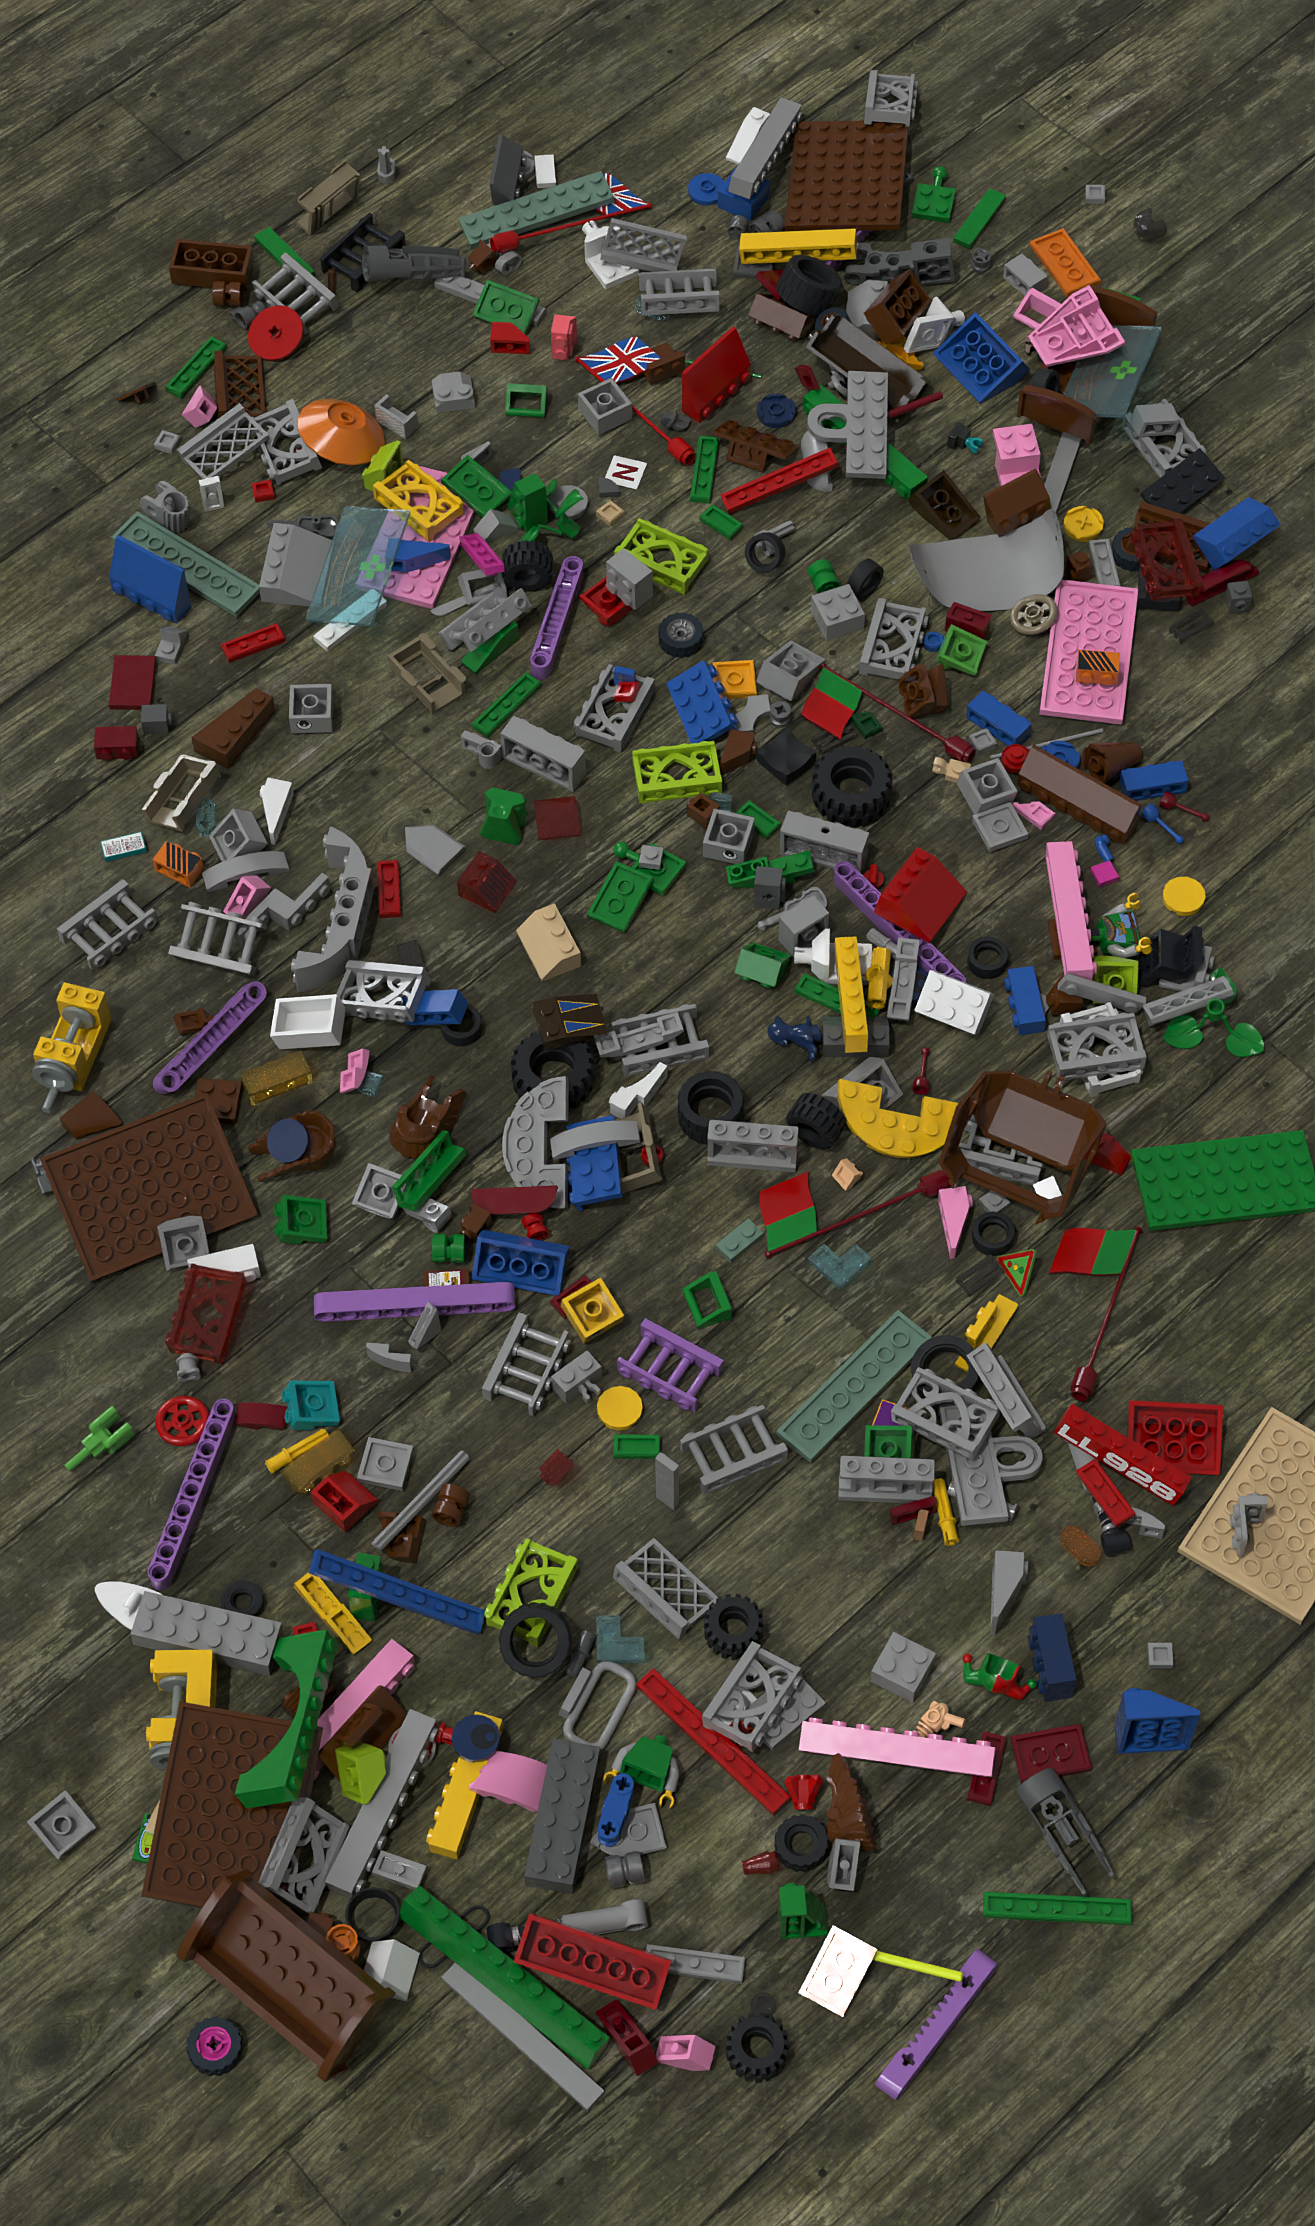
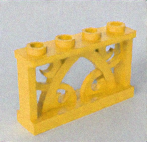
M407 460L402 467L383 481L373 484L374 499L428 542L434 538L437 532L457 517L464 515L463 501L458 496H454L449 492L447 487L435 481L432 475L426 474L418 464H414L410 460ZM407 476L414 480L409 481L407 478L406 485H403L401 482V480H403ZM409 493L429 494V507L423 505L411 507L409 505ZM403 494H404L405 497H406L405 500H402V499L400 498V497L403 498ZM443 504L450 508V510H448L446 513H440L436 511H445L446 507H442ZM434 516L438 517V519L432 522Z

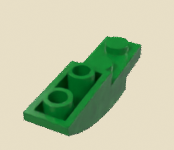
M810 850L769 861L766 856L726 867L729 886L739 888H754L757 866L782 869V877L786 878V884L796 882L795 877L814 872Z

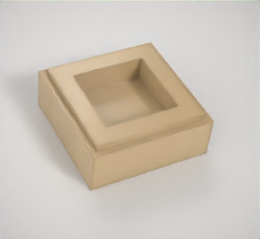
M610 500L596 511V516L611 527L624 516V510Z

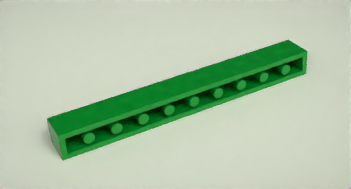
M420 1885L404 1899L399 1913L400 1919L589 2070L604 2054L610 2037L520 1965L514 1963L510 1957Z

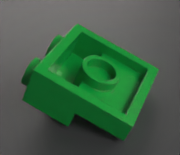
M282 1195L279 1202L275 1203L274 1216H278V1222L275 1224L274 1234L279 1236L280 1243L301 1245L302 1241L325 1243L327 1240L326 1200Z

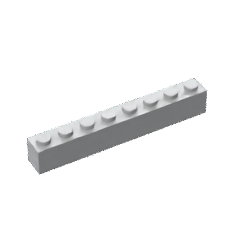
M784 98L779 99L732 174L728 192L748 199L751 198L753 193L758 192L760 182L763 183L765 180L766 172H770L772 163L776 162L778 154L783 151L784 144L788 143L791 133H794L796 125L802 119L803 113L800 112L801 104Z
M412 1709L409 1710L386 1756V1774L369 1803L362 1805L325 1880L327 1889L350 1899L358 1891L364 1889L366 1883L364 1878L367 1872L373 1870L378 1850H382L387 1841L385 1835L389 1828L392 1829L394 1827L399 1807H403L407 1801L408 1793L406 1792L409 1786H413L418 1778L419 1772L417 1770L420 1763L424 1764L429 1755V1750L427 1749L430 1743L436 1741L439 1731L436 1719Z

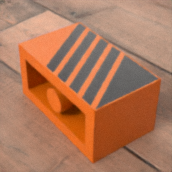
M1078 650L1076 682L1117 685L1120 653Z
M168 841L164 843L152 859L156 872L189 888L193 886L204 871L202 858L197 853L186 851L180 845L172 844Z

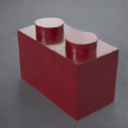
M137 726L95 727L94 750L96 759L129 760L138 758L139 735Z

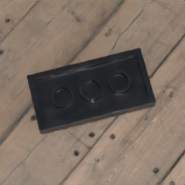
M1199 448L1142 491L1140 496L1148 504L1181 514L1223 482L1225 477L1202 449Z

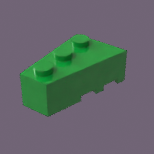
M536 473L514 483L507 509L515 518L517 526L520 529L522 528L525 533L533 525H548L546 486Z
M788 1883L784 1887H779L778 1918L780 1940L825 1937L829 1935L827 1907L804 1885L798 1886L797 1883Z

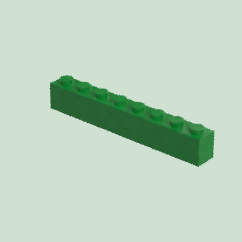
M821 384L818 390H812L803 396V410L807 415L817 405L843 403ZM833 417L822 421L821 425L829 429H842L846 426V422L840 417ZM887 442L886 479L883 480L887 485H891L901 497L908 499L928 483V476Z

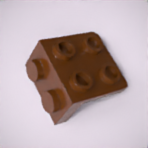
M668 343L653 347L651 349L661 359L648 363L647 371L643 374L649 384L652 385L682 373L685 370V354L682 350L675 353Z

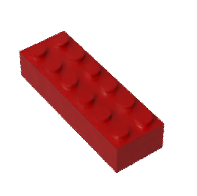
M529 1913L514 1959V1963L654 2010L657 2009L672 1959L534 1913Z

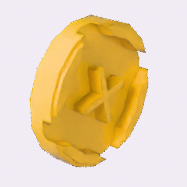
M1078 506L1067 512L1063 527L1065 533L1070 538L1076 541L1087 542L1100 536L1103 531L1104 520L1096 509L1092 508L1091 510L1087 506Z
M1177 877L1165 885L1162 894L1163 903L1169 911L1176 912V915L1190 916L1197 913L1203 906L1205 890L1195 879Z
M624 1386L612 1387L604 1391L597 1403V1413L600 1421L609 1429L617 1431L630 1429L632 1425L636 1422L638 1423L643 1412L642 1400L637 1392Z

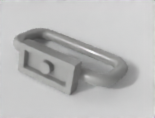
M603 1661L597 1664L592 1672L582 1667L558 1714L566 1719L563 1732L567 1741L599 1746L600 1751L606 1747L635 1693L636 1678L632 1672L611 1661ZM608 1670L624 1678L627 1681V1687L598 1742L589 1743L573 1733V1726L601 1673Z

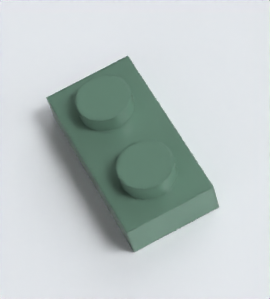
M748 1218L715 1245V1249L731 1264L762 1239L764 1233Z

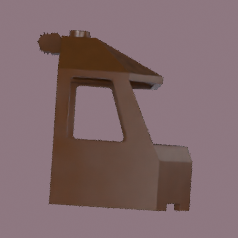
M1047 1070L1042 1083L1013 1071H983L956 1106L938 1163L950 1178L949 1183L952 1189H954L961 1178L1041 1211L1042 1213L1036 1221V1224H1039L1046 1219L1056 1218L1064 1214L1095 1159L1107 1123L1092 1104L1061 1092L1066 1078L1062 1075L1057 1079L1054 1089L1048 1086L1053 1073L1050 1070ZM972 1115L985 1137L1062 1170L1068 1171L1073 1169L1065 1194L1048 1199L970 1166L959 1144L964 1129Z

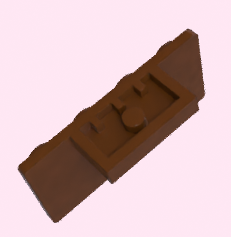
M733 420L724 422L713 432V435L730 440L727 460L761 472L766 468L769 454L781 459H787L799 447L793 444L794 442L791 440L775 438L774 434L758 432L754 427H744Z
M379 1685L319 1750L318 1758L340 1782L335 1749L344 1746L352 1748L359 1742L382 1749L393 1733L402 1726L407 1713L384 1686Z

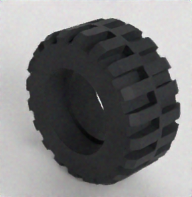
M849 745L842 746V749L835 748L831 750L830 754H824L821 760L816 763L812 776V797L818 812L822 816L826 815L827 820L831 822L836 821L843 825L848 824L850 827H856V824H861V826L867 825L868 821L874 822L877 820L879 815L881 816L885 813L886 807L890 804L892 794V772L886 760H882V756L877 752L874 754L871 749L867 747L862 749L858 745H854V747H849ZM846 778H856L867 783L870 788L862 793L848 794L838 790L834 784Z
M537 1031L531 1033L530 1038L525 1037L522 1039L521 1045L516 1046L514 1055L511 1058L513 1089L518 1094V1098L520 1099L527 1091L530 1092L539 1086V1083L546 1081L538 1078L533 1073L540 1064L547 1061H561L573 1069L567 1076L569 1078L568 1111H570V1107L577 1108L580 1106L581 1100L585 1101L589 1097V1092L594 1087V1057L587 1043L584 1044L583 1041L544 1051L540 1035Z

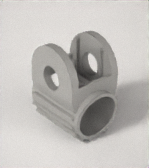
M160 481L156 484L158 497L156 499L147 495L140 499L141 508L150 519L172 533L184 532V529L188 528V524H190L189 500H187V496L177 491L169 483Z

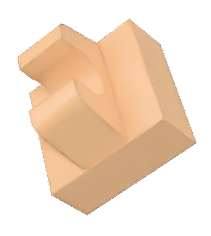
M846 1158L840 1161L832 1176L846 1191L859 1181L863 1173L855 1168V1164Z

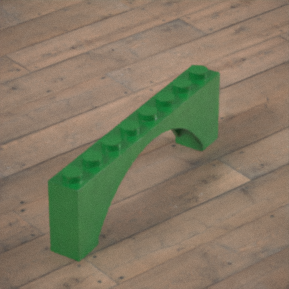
M327 1629L282 1637L277 1640L273 1658L283 1671H291L297 1676L300 1686V1700L295 1718L278 1745L255 1767L244 1774H240L235 1795L246 1808L296 1801L298 1798L315 1730L317 1729L320 1711L323 1707L325 1692L328 1688L330 1673L333 1669L335 1654L338 1650L336 1639L333 1638Z

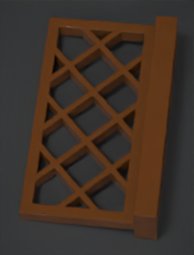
M214 351L213 368L217 419L230 411L232 407L238 405L242 399L250 403L244 407L250 417L255 418L264 414L265 402L261 356H225L222 354V351ZM226 362L235 363L238 366L231 369L226 365ZM248 363H257V367L253 370L246 365ZM241 368L248 373L244 377L237 373ZM234 376L239 381L233 384L228 379ZM251 376L258 380L254 385L247 381ZM241 384H244L249 389L243 392L238 387ZM235 391L240 396L234 399L229 394ZM253 391L259 395L255 400L249 396ZM255 406L261 413H252L250 409Z
M1141 501L1135 516L1128 546L1206 570L1208 560L1192 536L1210 523ZM1139 522L1147 523L1150 527L1143 529ZM1158 528L1166 529L1170 533L1163 535ZM1154 531L1158 537L1151 540L1147 533ZM1178 534L1185 535L1189 539L1182 541ZM1142 535L1146 542H1137L1135 537ZM1173 536L1177 544L1170 546L1166 539ZM1161 541L1165 548L1159 549L1155 546V543ZM1192 543L1196 550L1190 552L1185 545ZM1180 547L1185 554L1182 556L1178 555L1174 549ZM1200 553L1204 562L1195 560L1193 556Z

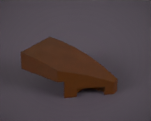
M199 1007L198 1011L175 1013L173 1020L180 1036L201 1031L214 1017L205 1013V1009Z

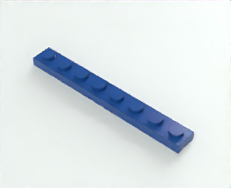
M319 1549L313 1553L309 1570L311 1575L474 1634L481 1633L485 1613L483 1609Z

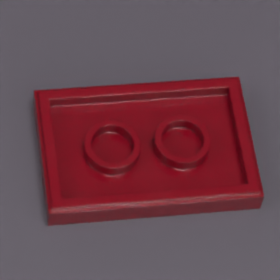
M114 655L109 709L142 710V705H151L156 666L155 656Z
M1081 1724L1010 1736L1020 1784L1048 1768H1054L1059 1777L1091 1772L1092 1770Z

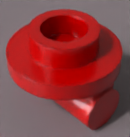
M871 865L870 870L863 875L876 889L880 888L884 883V876L878 871L877 865Z

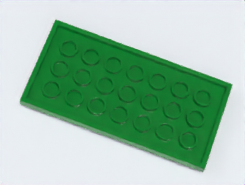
M1303 1130L1131 1149L1130 1151L1149 1231L1315 1212V1171Z

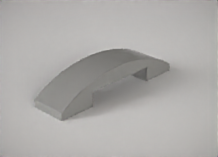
M266 851L241 855L223 861L204 871L202 876L207 892L226 888L228 887L227 882L241 879L242 876H254L268 872L269 876H273L290 870L284 852Z
M898 938L887 1019L909 1021L920 940Z
M678 1012L658 1017L656 1023L617 1035L615 1031H612L607 1036L595 1038L594 1040L600 1057H617L638 1053L661 1045L683 1033L684 1029Z
M637 1121L598 1122L562 1132L550 1138L553 1160L575 1156V1151L617 1143L618 1147L640 1143Z

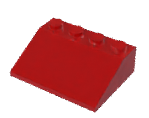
M734 326L682 372V412L698 423H701L705 418H709L716 408L721 407L728 397L734 395L738 388L746 384L751 378V363L738 331Z
M917 847L881 893L874 913L930 943L965 897L967 891L935 856Z
M1128 1400L1127 1437L1185 1473L1220 1475L1223 1405Z

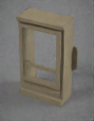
M345 160L331 171V176L316 188L310 187L298 197V204L308 213L297 221V225L311 236L315 228L318 229L319 225L322 226L358 197L360 174L346 163Z
M421 633L419 637L387 656L389 669L393 670L433 715L465 695L464 682L466 677L456 666L450 667L434 650L436 647L435 643L425 633ZM423 655L440 675H436L435 678L420 686L417 680L404 669V666ZM442 677L448 682L430 695L424 690V688L435 681H440Z
M181 754L170 771L163 772L153 785L155 792L142 808L149 823L183 831L185 829L184 825L210 791L217 778H221L215 761H207ZM188 775L199 778L184 800L173 797ZM170 800L179 803L175 810L166 808Z
M642 1103L637 1104L639 1113L617 1120L637 1121L639 1134L642 1133L644 1139L642 1143L628 1148L623 1147L619 1150L623 1193L663 1180L649 1118L650 1113ZM600 1115V1116H598L597 1118H602V1117H606V1116H605V1115H604V1116H603V1115ZM646 1146L650 1169L624 1177L620 1154H626L628 1151Z

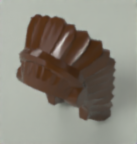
M431 1075L417 1095L407 1105L403 1104L400 1106L398 1117L392 1124L389 1133L391 1145L406 1158H418L443 1130L448 1131V1133L452 1131L453 1125L456 1123V1116L460 1114L459 1109L463 1106L462 1100L466 1097L467 1092L459 1089L447 1095L443 1104L439 1105L434 1100L426 1098V1094L436 1077ZM443 1142L441 1143L440 1151L444 1147Z
M306 1110L304 1113L297 1112L295 1117L288 1118L301 1122L309 1131L311 1141L309 1150L299 1160L293 1163H285L281 1167L261 1174L257 1177L259 1182L268 1181L274 1177L283 1176L295 1171L306 1169L317 1171L321 1169L322 1163L332 1157L336 1147L334 1126L324 1113L320 1114L317 1110L311 1112ZM264 1133V1136L258 1138L256 1143L250 1144L248 1150L252 1154H270L267 1148L269 1133Z
M837 1753L832 1757L829 1775L826 1778L832 1789L831 1807L826 1812L828 1817V1839L832 1843H834L835 1838L860 1841L859 1851H875L877 1846L875 1842L876 1837L874 1836L875 1828L871 1824L873 1818L868 1815L869 1807L865 1805L866 1799L860 1795V1789L856 1786L857 1781L852 1778V1772L848 1769V1764L844 1762L842 1755Z

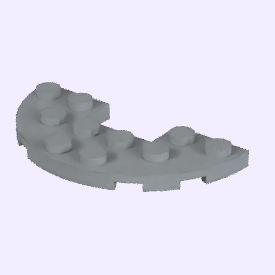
M567 1076L548 1079L539 1083V1086L530 1092L527 1091L515 1104V1109L511 1116L508 1117L502 1140L504 1163L517 1187L557 1185V1198L551 1208L568 1209V1165H547V1122L568 1121L569 1078Z

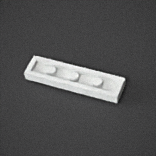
M374 589L313 635L314 641L329 652L388 606L387 600Z

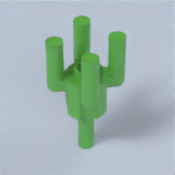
M113 1406L109 1407L89 1425V1430L92 1433L81 1441L85 1448L64 1465L69 1472L89 1455L96 1459L106 1450L112 1454L136 1435L127 1422L113 1434L110 1433L108 1429L121 1418Z

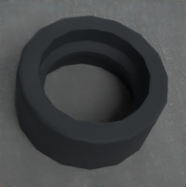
M1039 368L1033 376L1031 386L1059 393V373L1056 370Z
M763 532L752 537L747 542L745 558L752 569L758 572H769L779 567L784 561L785 546L777 535L771 532ZM768 541L773 545L775 559L772 563L763 564L757 559L755 546L758 542Z
M867 558L854 568L847 584L850 585L855 596L859 599H864L871 595L882 580L884 569L874 560Z
M990 936L977 938L968 949V967L974 975L980 978L992 979L998 977L1007 968L1009 951L1000 939ZM986 949L997 952L1001 958L1000 962L989 966L979 963L975 959V955L977 952Z
M468 1005L463 1016L470 1018L474 1022V1027L470 1031L455 1033L449 1029L448 1024H441L442 1035L451 1045L458 1047L468 1046L480 1037L482 1032L481 1015L473 1006Z
M991 1211L983 1213L973 1224V1245L984 1255H1003L1013 1245L1014 1224L1008 1216L1001 1212ZM986 1225H998L1006 1231V1239L1000 1243H989L982 1239L980 1230Z

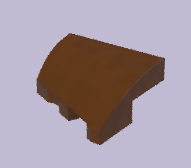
M94 1091L60 1117L62 1127L76 1140L85 1138L89 1134L103 1133V1129L123 1126L118 1116Z
M378 1512L377 1517L381 1521L383 1530L399 1515L397 1512ZM415 1516L387 1544L385 1548L389 1558L416 1564L425 1524L423 1517Z

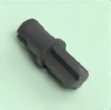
M588 1631L581 1632L577 1645L571 1650L572 1658L566 1669V1674L572 1677L578 1676L584 1660L589 1659L590 1648L596 1639L593 1633Z

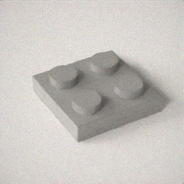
M1011 802L972 815V821L989 852L1028 839V832Z
M368 1437L357 1481L403 1491L414 1451L413 1446Z

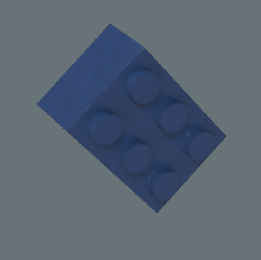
M1061 1613L1034 1617L1033 1625L1029 1627L1030 1635L1027 1636L1029 1649L1034 1650V1658H1032L1033 1670L1039 1674V1680H1037L1038 1693L1043 1694L1044 1702L1073 1698L1076 1675L1063 1615Z

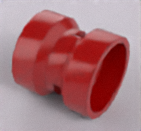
M530 1213L523 1217L521 1223L523 1228L527 1230V1238L541 1241L548 1238L549 1230L543 1224L544 1218L541 1213Z

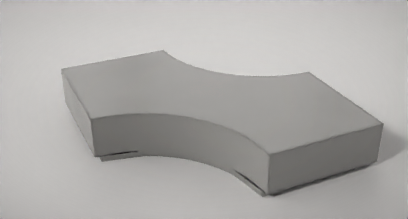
M768 694L747 697L745 708L735 714L739 721L737 724L739 731L754 733L756 723L760 719L771 715Z

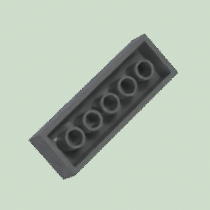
M552 1739L524 1874L525 1886L569 1894L574 1893L601 1758L599 1746Z

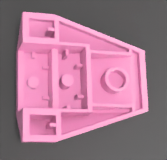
M1090 285L1068 297L1028 336L1046 367L1107 354L1126 344L1117 328L1113 329L1100 308L1099 300Z

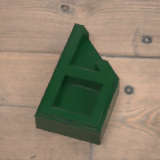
M855 711L850 720L865 740L883 732V727L873 713L867 711Z

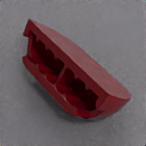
M1245 560L1232 561L1195 579L1187 589V602L1191 607L1225 592L1228 583L1248 581L1258 576L1259 570L1251 562Z
M558 1186L472 1189V1200L475 1205L490 1212L491 1215L540 1213L546 1211L554 1204L558 1194Z

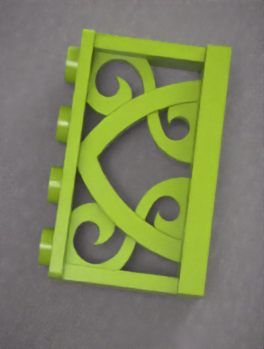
M638 518L636 524L621 545L617 546L614 551L615 555L623 548L652 570L654 582L683 595L687 593L692 581L704 564L708 562V549L703 545L696 544L683 536H678L665 528H660ZM639 535L644 536L642 537V545L637 541ZM634 544L636 548L629 551L631 545ZM669 548L675 561H664L658 564L653 561V555L650 551ZM692 558L696 559V561H695L694 563H691V564L682 563V562H690V561L692 560ZM682 569H690L686 576L682 574Z
M702 741L692 744L684 743L676 746L643 748L632 751L639 804L696 797L700 792L705 796L722 794V778L715 741ZM705 757L710 758L708 764L700 766L703 764ZM674 762L691 769L683 776L682 780H675L672 776L663 772ZM641 765H647V768L653 772L644 771ZM713 767L714 776H708L705 771ZM641 776L650 778L649 784H643Z
M526 1538L523 1544L520 1543L515 1552L516 1559L513 1564L510 1563L508 1565L503 1584L499 1583L494 1594L496 1598L493 1604L489 1603L485 1610L484 1616L486 1617L487 1626L501 1630L505 1620L500 1618V1610L508 1607L510 1610L505 1616H509L514 1609L516 1610L519 1606L523 1605L517 1587L536 1578H540L541 1590L548 1598L547 1600L538 1599L531 1602L546 1603L558 1609L578 1570V1559L570 1555H563ZM533 1554L539 1555L543 1560V1566L538 1568V1563L535 1559L532 1565H527V1557ZM548 1560L562 1565L563 1568L548 1567ZM545 1577H548L547 1582L554 1581L552 1587L545 1586ZM509 1592H510L511 1600H510V1599H506L507 1596H508V1594H509ZM537 1617L526 1619L523 1622L531 1628V1631L517 1626L513 1636L529 1642L530 1645L538 1648L550 1622Z

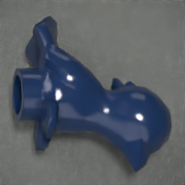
M777 1016L774 1022L769 1025L767 1033L770 1040L782 1046L784 1044L788 1046V1041L791 1040L808 1051L809 1061L814 1062L818 1058V1049L815 1043L822 1040L818 1024L812 1025L810 1016H807L806 1023L794 1026L785 1023Z

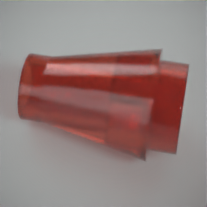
M766 1850L742 1861L745 1875L774 1874V1871L779 1870L775 1851L769 1852V1850Z

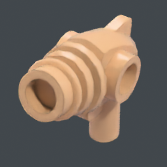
M933 1701L929 1709L922 1715L920 1719L922 1722L919 1721L915 1729L919 1732L918 1737L928 1738V1734L937 1733L941 1728L948 1730L951 1724L963 1728L966 1719L949 1714L947 1704Z

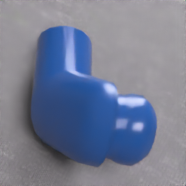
M1105 834L1097 836L1094 842L1098 853L1104 862L1114 859V856L1107 846L1110 842L1109 837Z

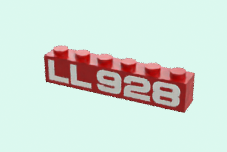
M1071 1404L1065 1411L1053 1432L1172 1506L1183 1495L1192 1478L1074 1404Z

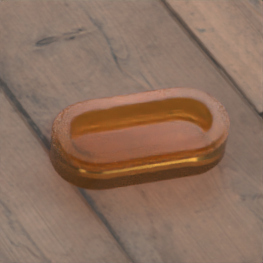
M1067 1526L1062 1530L1060 1536L1062 1546L1081 1564L1093 1566L1099 1562L1101 1557L1100 1547L1079 1527Z

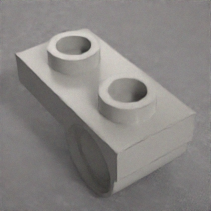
M464 730L461 735L462 749L479 755V764L483 768L491 769L495 767L502 759L501 745L494 740L480 737L477 733H470Z
M430 1198L416 1212L403 1208L407 1215L423 1221L424 1225L434 1233H438L452 1217L448 1206Z

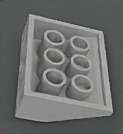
M274 523L259 584L261 602L321 608L335 541L295 525Z

